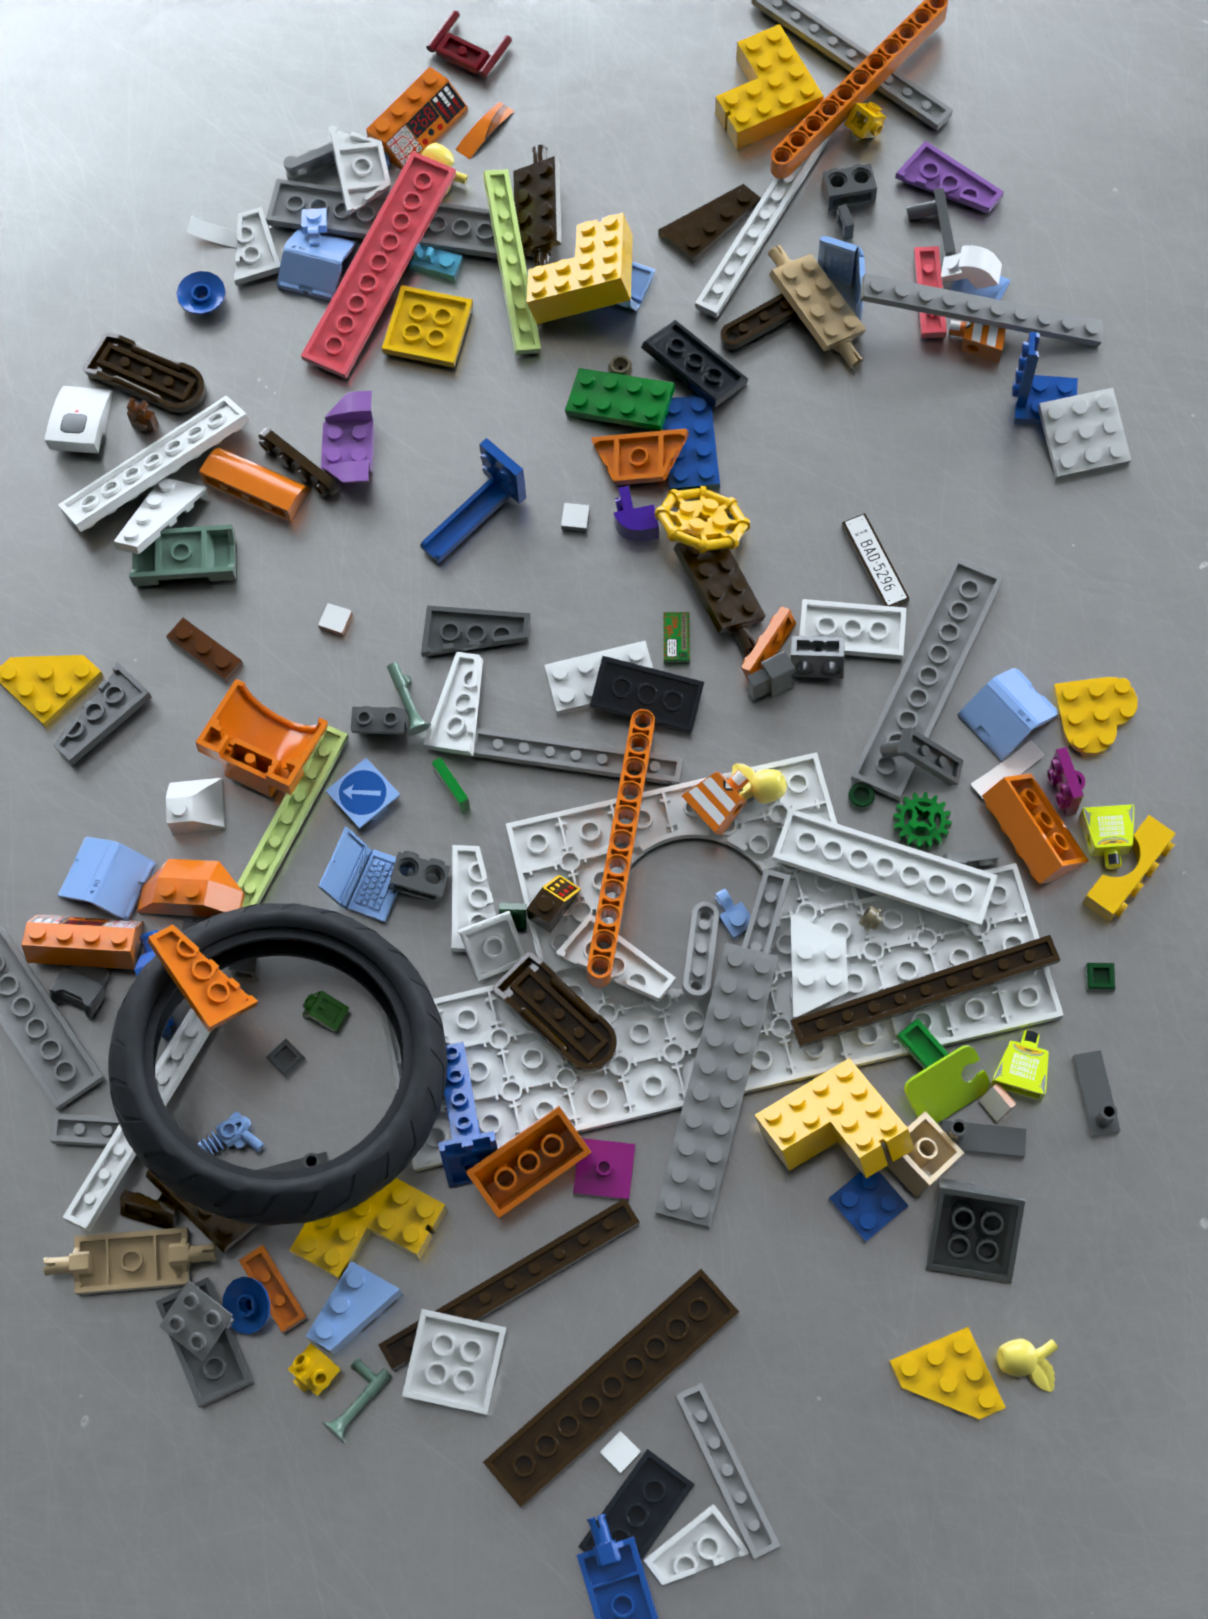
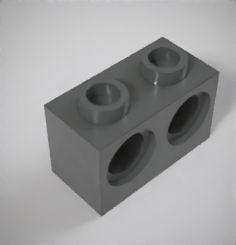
M857 164L848 168H834L823 172L822 190L828 210L837 209L838 206L845 204L847 207L876 201L877 185L871 164Z
M792 636L791 662L795 666L796 672L791 677L844 678L845 638Z
M411 851L398 852L387 889L440 903L451 866L445 865V862L440 859L430 858L426 860L419 858L417 853ZM403 866L410 867L414 874L406 877L401 874L400 868ZM426 875H437L439 878V883H429L426 879Z

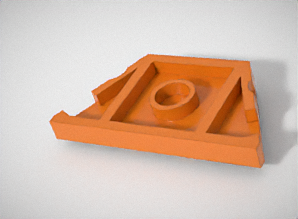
M685 428L591 437V441L614 484L626 485L665 481L689 433Z

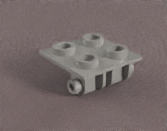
M189 1280L159 1327L197 1358L204 1361L225 1328L228 1329L233 1324L234 1319L230 1312Z

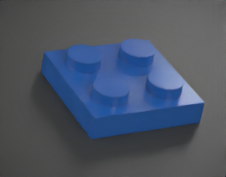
M879 1171L868 1178L862 1172H859L828 1199L865 1244L909 1207Z

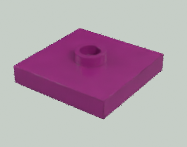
M582 1138L592 1153L576 1164L573 1195L615 1200L626 1198L629 1201L635 1144Z

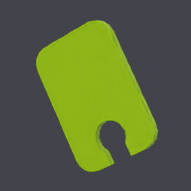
M969 1045L959 1047L911 1077L905 1083L904 1091L916 1118L926 1111L938 1124L988 1091L990 1080L985 1070L977 1073L970 1081L962 1079L963 1068L980 1060L974 1048Z

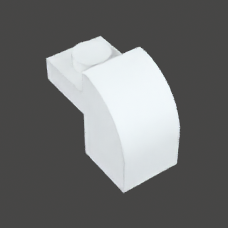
M962 246L961 253L944 257L941 278L945 283L968 278L976 289L999 285L1002 263L991 251L985 248Z

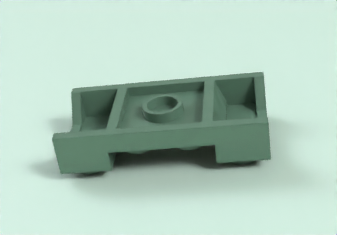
M232 524L162 529L160 531L161 536L140 554L132 553V571L129 573V578L133 586L159 585V580L209 577L210 581L236 580L235 531Z

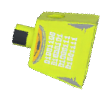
M1134 804L1082 808L1079 822L1090 855L1093 857L1104 856L1107 869L1120 868L1122 866L1121 855L1129 854L1133 846Z
M1025 1030L1021 1043L1016 1041L1009 1042L990 1083V1087L999 1083L1007 1092L1042 1101L1046 1093L1049 1052L1037 1048L1040 1034Z

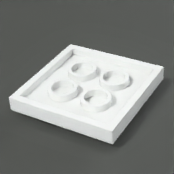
M1113 388L1039 403L1038 410L1056 479L1126 464L1131 461Z
M421 1309L402 1396L487 1415L506 1327Z

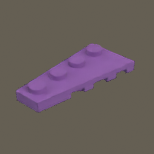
M924 141L896 172L895 179L934 193L935 189L944 188L945 198L988 214L1003 198L1004 191L927 141Z

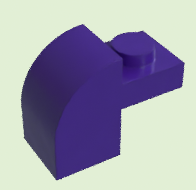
M629 486L618 488L619 498H615L617 512H613L614 525L617 532L625 539L634 542L659 539L658 520L655 518L654 504L633 508Z

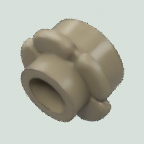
M617 355L612 358L608 365L609 373L630 376L632 373V363L626 356Z
M869 906L864 912L859 924L864 927L865 931L870 930V928L876 930L883 920V917L880 915L881 909Z

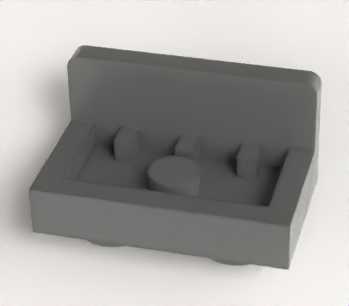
M352 706L351 732L402 735L404 730L408 729L405 708Z

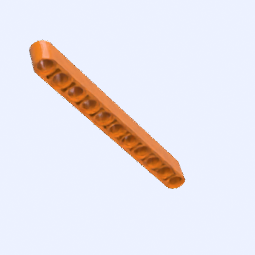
M924 0L773 149L770 165L771 174L776 178L783 179L801 165L848 118L850 111L856 103H863L945 21L948 0Z
M646 709L635 711L632 714L587 963V980L596 988L607 986L612 978L654 735L655 717L653 713ZM644 723L648 727L640 728L637 724ZM641 747L644 750L641 752L634 751L633 748ZM635 770L638 771L640 774L637 776L630 775L628 772ZM631 794L634 795L636 798L633 800H628L624 798V796ZM627 818L632 822L630 824H623L620 820ZM618 843H624L628 847L624 849H619L615 845ZM619 867L623 872L616 874L611 869ZM615 892L619 897L611 899L606 894ZM605 917H611L615 920V922L611 924H606L602 921V919ZM601 942H606L611 947L600 949L597 945ZM595 968H603L606 970V973L597 975L593 973V970Z

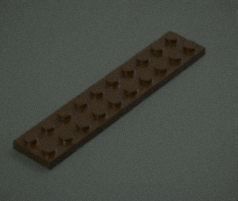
M700 1269L485 1459L483 1463L520 1508L524 1507L739 1314L738 1309L707 1274Z

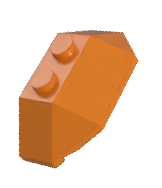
M168 859L143 885L137 912L212 917L213 914L218 915L242 908L245 893L220 861Z

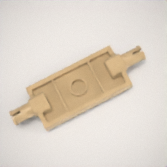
M777 245V248L776 246L771 248L768 256L773 260L777 268L772 269L769 276L823 351L832 348L836 353L839 352L850 369H853L854 366H859L864 359L856 351L852 341L863 335L866 328L812 254L796 260H790L781 245Z
M187 1227L75 1236L73 1253L65 1257H45L43 1264L47 1266L43 1268L45 1276L70 1273L74 1278L76 1295L185 1286L190 1280V1266L192 1263L217 1261V1255H215L217 1248L214 1243L191 1246L189 1243V1229Z

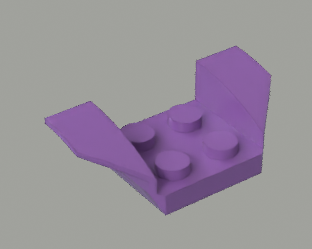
M372 391L347 392L325 416L322 432L321 469L326 473H330L344 484L368 482L369 472H372L374 422L371 411Z

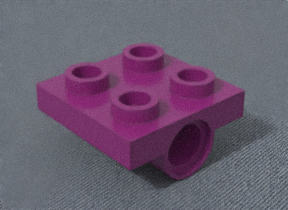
M1064 747L1056 749L1049 770H1047L1049 783L1055 785L1057 791L1055 798L1058 808L1063 809L1065 817L1076 815L1084 797L1083 789L1086 782L1083 774L1074 769L1068 749Z

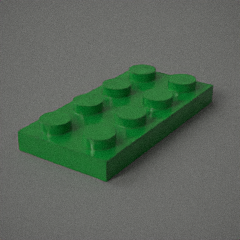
M579 368L565 413L567 416L662 431L675 391V385L673 382Z

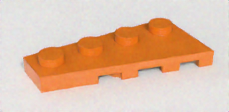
M174 925L148 937V944L208 1032L257 1006L258 1001L252 995L248 996L240 988L239 983L232 977L228 978L212 959L208 960L199 952V948Z

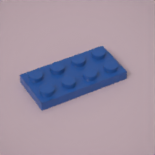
M701 396L672 398L663 425V431L686 428L689 436L668 474L669 491L672 489L677 491L700 488V486H706L707 490L720 489L711 405Z

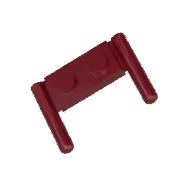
M453 10L427 44L426 48L429 52H435L437 56L474 74L479 73L481 77L486 78L511 44L512 38L509 35H505L492 54H489V51L449 33L460 17V13L457 10Z

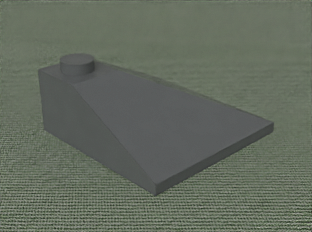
M938 1178L926 1269L1012 1283L1025 1199L968 1182Z

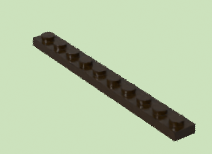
M1047 935L792 1019L790 1024L798 1046L802 1048L1057 964L1061 959L1051 935Z
M626 1198L434 1312L478 1321L640 1224V1221ZM418 1321L378 1344L392 1371L410 1361Z

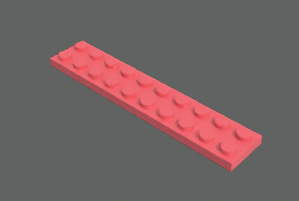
M411 152L302 352V360L345 379L348 377L411 260L416 246L420 243L457 174L456 169L416 152Z

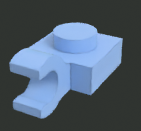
M326 208L302 210V233L308 234L310 246L320 245V233H327L328 215Z
M724 888L716 893L717 897H715V900L723 910V913L719 915V920L732 940L746 933L751 915L742 901L734 905L729 893Z

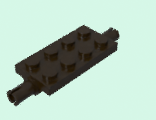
M542 144L537 145V151L536 146L532 148L533 164L513 171L514 203L524 257H534L535 267L549 264V257L552 256L553 247L562 244L560 160L556 156L547 158L548 148Z
M676 543L674 551L717 632L720 634L728 631L732 637L735 636L744 655H748L756 645L749 630L750 626L762 622L766 615L730 549L705 551L704 554L699 553L698 549L683 543Z

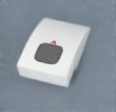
M63 386L53 406L44 439L49 450L99 454L101 438L106 433L113 390Z

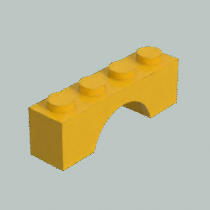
M1148 815L1133 834L1132 849L1136 857L1135 869L1121 877L1102 875L1088 892L1082 904L1108 923L1114 916L1120 918L1128 907V904L1125 902L1131 895L1134 898L1144 886L1141 883L1142 879L1146 875L1150 878L1159 867V864L1156 862L1162 855L1166 858L1175 846L1172 840L1176 833Z

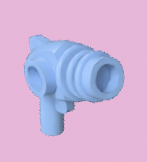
M237 1111L229 1119L215 1127L216 1135L211 1130L212 1138L207 1135V1141L202 1138V1141L197 1143L212 1155H214L212 1150L219 1152L218 1146L224 1151L222 1144L227 1148L235 1145L238 1149L243 1148L247 1144L257 1153L265 1145L248 1131L251 1126L250 1119L246 1116H241Z

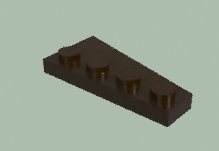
M742 184L658 229V235L694 264L755 209L761 197L745 184Z

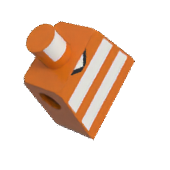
M951 320L948 335L963 337L962 352L996 363L1000 362L1006 329L968 321Z
M739 769L728 780L717 771L685 792L682 797L716 834L722 836L747 803V800L739 791L749 782V779Z

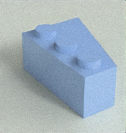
M351 1261L306 1337L310 1342L335 1356L359 1335L370 1322L377 1319L387 1307L403 1296V1293L396 1286Z

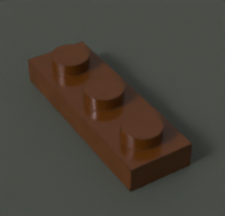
M182 618L166 636L169 642L226 683L243 665L240 658L185 618Z

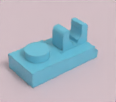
M418 244L409 263V268L455 281L463 263V256Z

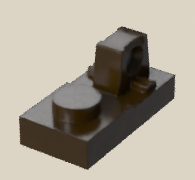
M123 1191L120 1197L121 1216L164 1229L175 1228L177 1224V1207L165 1195L161 1194L157 1200H154L139 1192Z

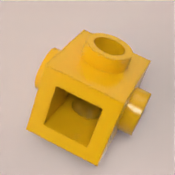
M873 102L856 103L844 125L851 129L852 134L860 139L874 138L882 131L886 116L880 112L881 108Z
M310 1343L294 1359L293 1364L287 1370L296 1377L292 1382L304 1393L310 1389L318 1396L330 1385L331 1380L341 1369Z

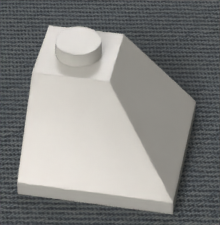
M223 778L169 783L166 795V822L172 834L225 829Z

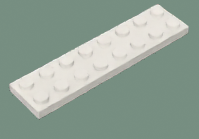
M225 396L58 504V506L80 532L89 529L106 515L113 514L117 508L126 502L136 499L141 492L157 485L167 475L177 472L181 466L190 460L200 457L210 447L220 444L224 438L233 432L240 431L250 420L240 407Z
M790 808L772 857L773 861L979 928L982 926L998 876Z

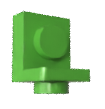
M318 991L314 994H309L304 1001L302 1007L305 1010L302 1016L312 1018L334 1032L338 1029L350 1007L326 992Z

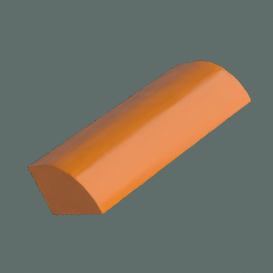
M222 448L214 449L199 470L204 484L289 522H292L311 490L310 487Z

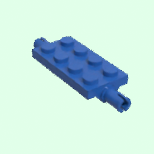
M605 1514L597 1516L600 1529L595 1517L587 1519L595 1546H593L592 1550L577 1554V1558L595 1619H659L634 1536L616 1542V1540H612Z

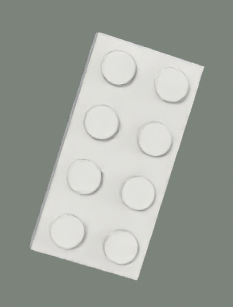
M802 599L799 636L844 637L845 655L902 660L907 608Z
M646 641L544 665L557 716L590 708L602 656L653 668Z

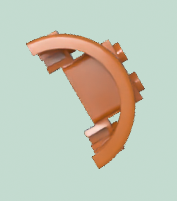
M236 679L195 743L198 752L222 763L226 777L272 798L276 789L292 795L304 775L303 768L328 728V721L319 717L318 724L308 726L285 719L259 702L248 690L245 682Z

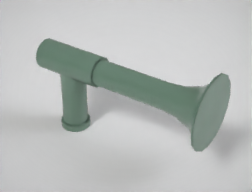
M398 662L389 664L387 666L409 719L410 727L406 735H415L427 730L432 724L426 723L420 718L407 689L412 684V678L402 674Z
M357 1358L350 1368L360 1374L369 1384L337 1419L327 1423L322 1421L326 1429L342 1443H344L343 1433L346 1426L392 1378L391 1374L384 1368L376 1375L360 1358Z

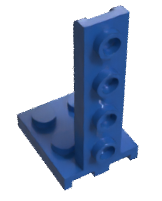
M1030 332L1028 341L1022 344L1015 381H1013L1012 397H1015L1014 423L1042 425L1038 410L1039 403L1077 395L1078 378L1034 375L1039 359L1037 348L1040 334L1037 332Z
M485 438L479 446L482 471L489 480L420 544L421 549L438 564L510 497L518 504H521L527 498L523 468L488 438Z
M464 1042L446 1045L447 1076L444 1095L452 1139L438 1142L449 1187L473 1183L466 1171L498 1149L494 1131L480 1134Z

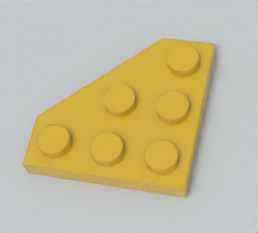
M84 655L10 657L0 666V685L45 728L103 676L102 672Z
M969 1327L889 1361L902 1390L924 1397L948 1409L963 1413L970 1418L979 1421L1006 1408Z

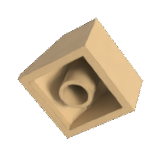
M926 1111L907 1127L914 1150L894 1162L889 1158L887 1148L883 1150L888 1164L887 1167L916 1198L964 1154L961 1148Z

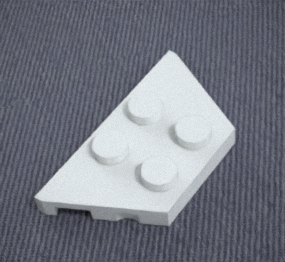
M329 126L346 214L350 215L390 190L391 182L383 145L380 140L365 138L361 134L354 132L350 135L337 131L335 126Z
M790 915L793 1019L815 1009L818 1010L826 1006L827 1003L833 1000L836 1001L848 994L847 947L845 938L800 917Z

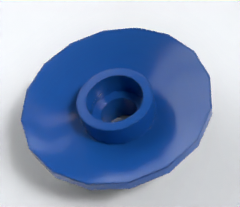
M198 271L190 273L182 279L178 285L176 295L178 303L185 311L191 314L203 315L211 313L220 307L224 301L226 290L223 281L218 275L208 271Z
M243 1276L233 1280L226 1287L222 1307L233 1315L234 1322L231 1328L242 1334H252L260 1331L267 1323L270 1315V1299L262 1283L253 1277Z

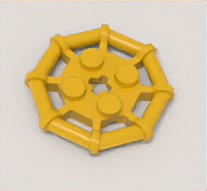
M706 486L681 491L672 489L667 493V498L662 505L655 510V518L661 522L667 532V538L671 542L678 541L698 549L699 553L705 554V551L724 548L733 550L738 547L739 540L743 534L750 529V520L743 515L737 505L738 501L734 497L727 498L707 490ZM698 499V500H696V501H689V502L684 501V500ZM673 506L678 509L677 512H673L670 510ZM731 513L734 520L729 519L727 514ZM727 530L733 531V532L730 533V534H727V533H726Z

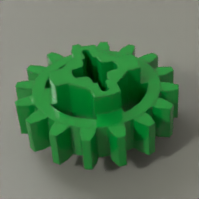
M916 792L913 793L912 800L905 796L902 801L903 805L897 804L895 810L897 813L893 815L892 820L897 822L894 824L893 830L901 831L898 836L899 841L906 838L908 840L906 846L910 847L914 843L917 850H920L922 845H926V848L931 850L932 842L938 846L941 845V837H948L949 831L947 829H950L952 821L947 820L950 818L951 811H943L946 803L941 802L938 804L937 795L929 799L927 792H924L921 798L918 797ZM906 813L908 814V818L910 819L907 825H905L904 816ZM937 817L940 821L938 830L936 828L937 825L934 823Z

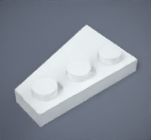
M262 207L238 214L237 253L235 255L236 271L234 273V283L236 286L279 273L280 262Z
M712 1504L643 1561L660 1584L665 1585L701 1570L725 1563L731 1559L747 1555L750 1552L716 1506Z

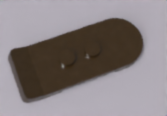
M106 333L103 335L83 367V371L89 378L101 380L171 412L183 413L196 408L202 402L206 392L204 379L196 368L184 362L174 361L138 345L135 341L119 334Z
M526 953L493 986V991L497 997L506 1003L576 1069L589 1072L597 1071L604 1068L613 1059L617 1048V1038L613 1027L533 953Z

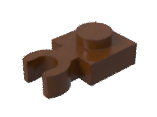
M130 398L127 405V416L131 426L139 431L149 430L155 432L158 421L154 411L147 410L149 405L146 401H143L141 405L136 403L134 398Z

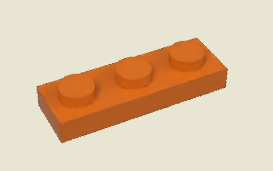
M780 607L777 614L771 618L769 626L763 635H760L751 653L745 657L741 669L747 681V676L761 670L762 661L778 653L795 627L796 622L790 609Z
M263 1245L238 1260L247 1276L261 1282L268 1292L270 1314L283 1334L307 1319V1316Z

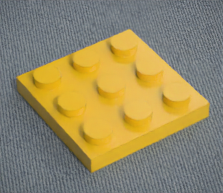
M401 285L382 345V352L388 355L455 368L473 308V299Z

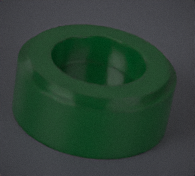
M860 782L850 788L848 802L851 807L864 811L873 805L875 791L872 787Z

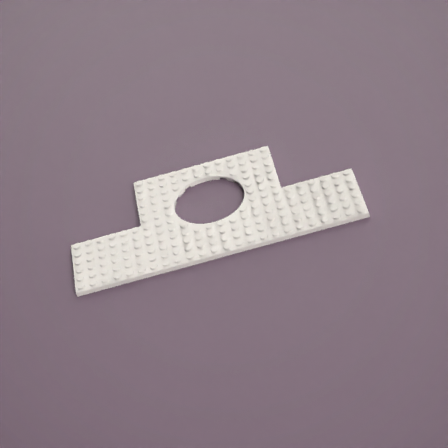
M817 752L750 767L754 772L763 769L780 771L787 783L786 793L779 800L769 804L757 802L754 796L748 799L746 805L722 836L716 834L682 797L685 792L706 778L643 792L631 866L641 856L659 845L679 839L700 838L717 841L738 850L749 858L762 874L764 869H769L791 876L769 954L779 956L744 1094L820 1076L849 1058L856 1067L910 1055L898 1041L896 1035L917 1018L943 1047L1063 1018V1011L1048 966L799 1048L790 1024V1020L793 1019L790 915L800 917L846 939L848 994L836 1001L833 1000L827 1003L826 1006L818 1010L815 1009L807 1013L810 1014L1040 938L1017 863L983 870L998 876L982 926L979 928L881 895L859 899L856 887L773 861L772 857L789 808L837 824ZM732 772L722 775L728 780L732 776ZM634 795L624 796L628 800L636 798ZM617 798L506 824L524 904H527V907L540 889L558 875L581 888V892L551 933L528 919L537 957L547 964L565 984L613 1027L617 1038V1048L611 1062L597 1071L589 1072L576 1069L506 1003L497 997L493 991L494 985L433 999L442 1019L446 1045L464 1042L480 1134L494 1131L498 1148L558 1106L563 1110L578 1133L682 1109L713 988H710L708 996L700 1001L688 999L680 988H670L658 1002L612 981L605 987L596 988L588 982L587 970L555 957L558 949L589 913L596 917ZM627 818L620 820L623 824H630L632 822ZM618 843L615 845L619 849H624L628 847L624 843ZM619 867L611 869L616 874L623 872ZM610 892L606 896L615 899L616 893ZM869 906L875 909L880 908V915L883 917L880 925L876 930L870 928V930L865 931L864 927L859 924L862 915ZM605 917L602 921L606 924L613 923V918ZM380 1011L396 1088L398 1089L401 1078L399 1044L388 1016L384 1011ZM445 1095L425 1144L412 1159L415 1172L443 1165L438 1142L452 1139Z

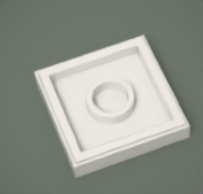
M510 911L458 930L477 982L510 970L525 955Z

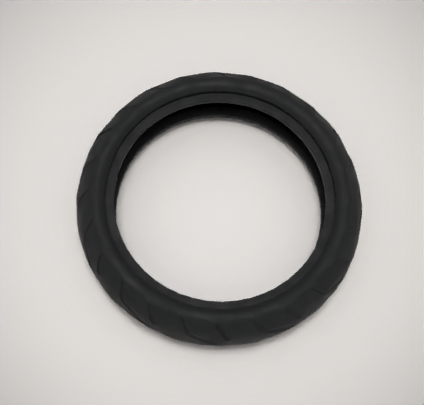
M266 903L245 906L212 916L182 932L199 948V952L208 960L212 959L219 966L220 970L243 961L270 956L305 958L334 967L353 978L371 993L391 1022L400 1049L401 1078L394 1099L384 1117L361 1142L347 1152L322 1164L299 1170H253L221 1160L194 1143L172 1119L163 1103L156 1083V1058L165 1027L185 997L157 956L144 966L130 986L118 1010L112 1031L108 1057L111 1100L124 1136L133 1151L163 1185L184 1201L217 1216L248 1224L273 1226L308 1223L335 1216L369 1199L389 1185L408 1166L425 1144L440 1111L445 1092L447 1047L443 1023L430 991L416 968L400 950L375 930L351 917L327 909L295 903Z

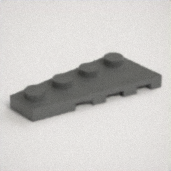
M427 605L421 655L424 657L526 642L529 637L530 613Z
M118 662L112 668L114 672L107 680L104 679L98 686L99 691L92 700L88 699L82 707L84 711L77 719L72 720L54 744L56 750L72 766L152 698L149 691Z

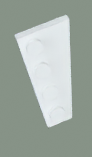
M168 478L161 479L114 540L115 548L140 554L161 536L160 531L174 525L177 522L176 517L183 511L188 513L194 507L193 503L197 499L203 500L208 495L207 487Z
M456 652L431 721L432 725L423 743L427 749L467 756L474 755L483 659L480 655Z
M452 845L451 951L466 952L458 930L494 917L496 913L480 847Z
M589 913L558 949L555 957L587 970L596 917ZM619 935L611 981L659 1002L676 982V977ZM601 942L597 945L600 949L611 947L606 942ZM595 968L593 973L603 975L606 973V970Z

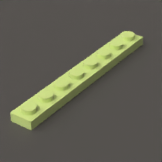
M508 169L485 170L483 180L515 355L539 353L541 345L537 323L526 303L528 274Z
M328 726L303 768L304 775L292 795L286 793L237 883L245 893L242 907L259 904L349 739L347 733Z

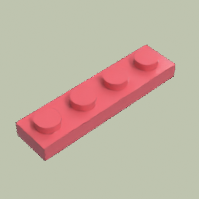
M939 246L914 247L916 283L943 289ZM919 312L921 338L946 337V317Z

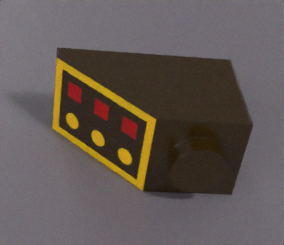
M561 875L556 876L540 889L526 908L528 919L551 933L579 895L581 888Z

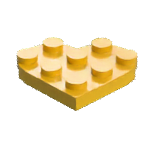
M1101 677L1056 683L1053 686L1064 740L1068 747L1071 746L1085 757H1096L1104 754L1113 745L1117 736V728L1125 726L1134 717L1138 707V697L1126 678Z

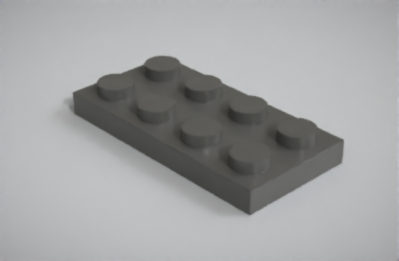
M209 1277L194 1283L220 1304ZM182 1289L155 1301L162 1319L165 1318ZM230 1327L223 1330L204 1361H201L170 1336L199 1408L253 1383Z

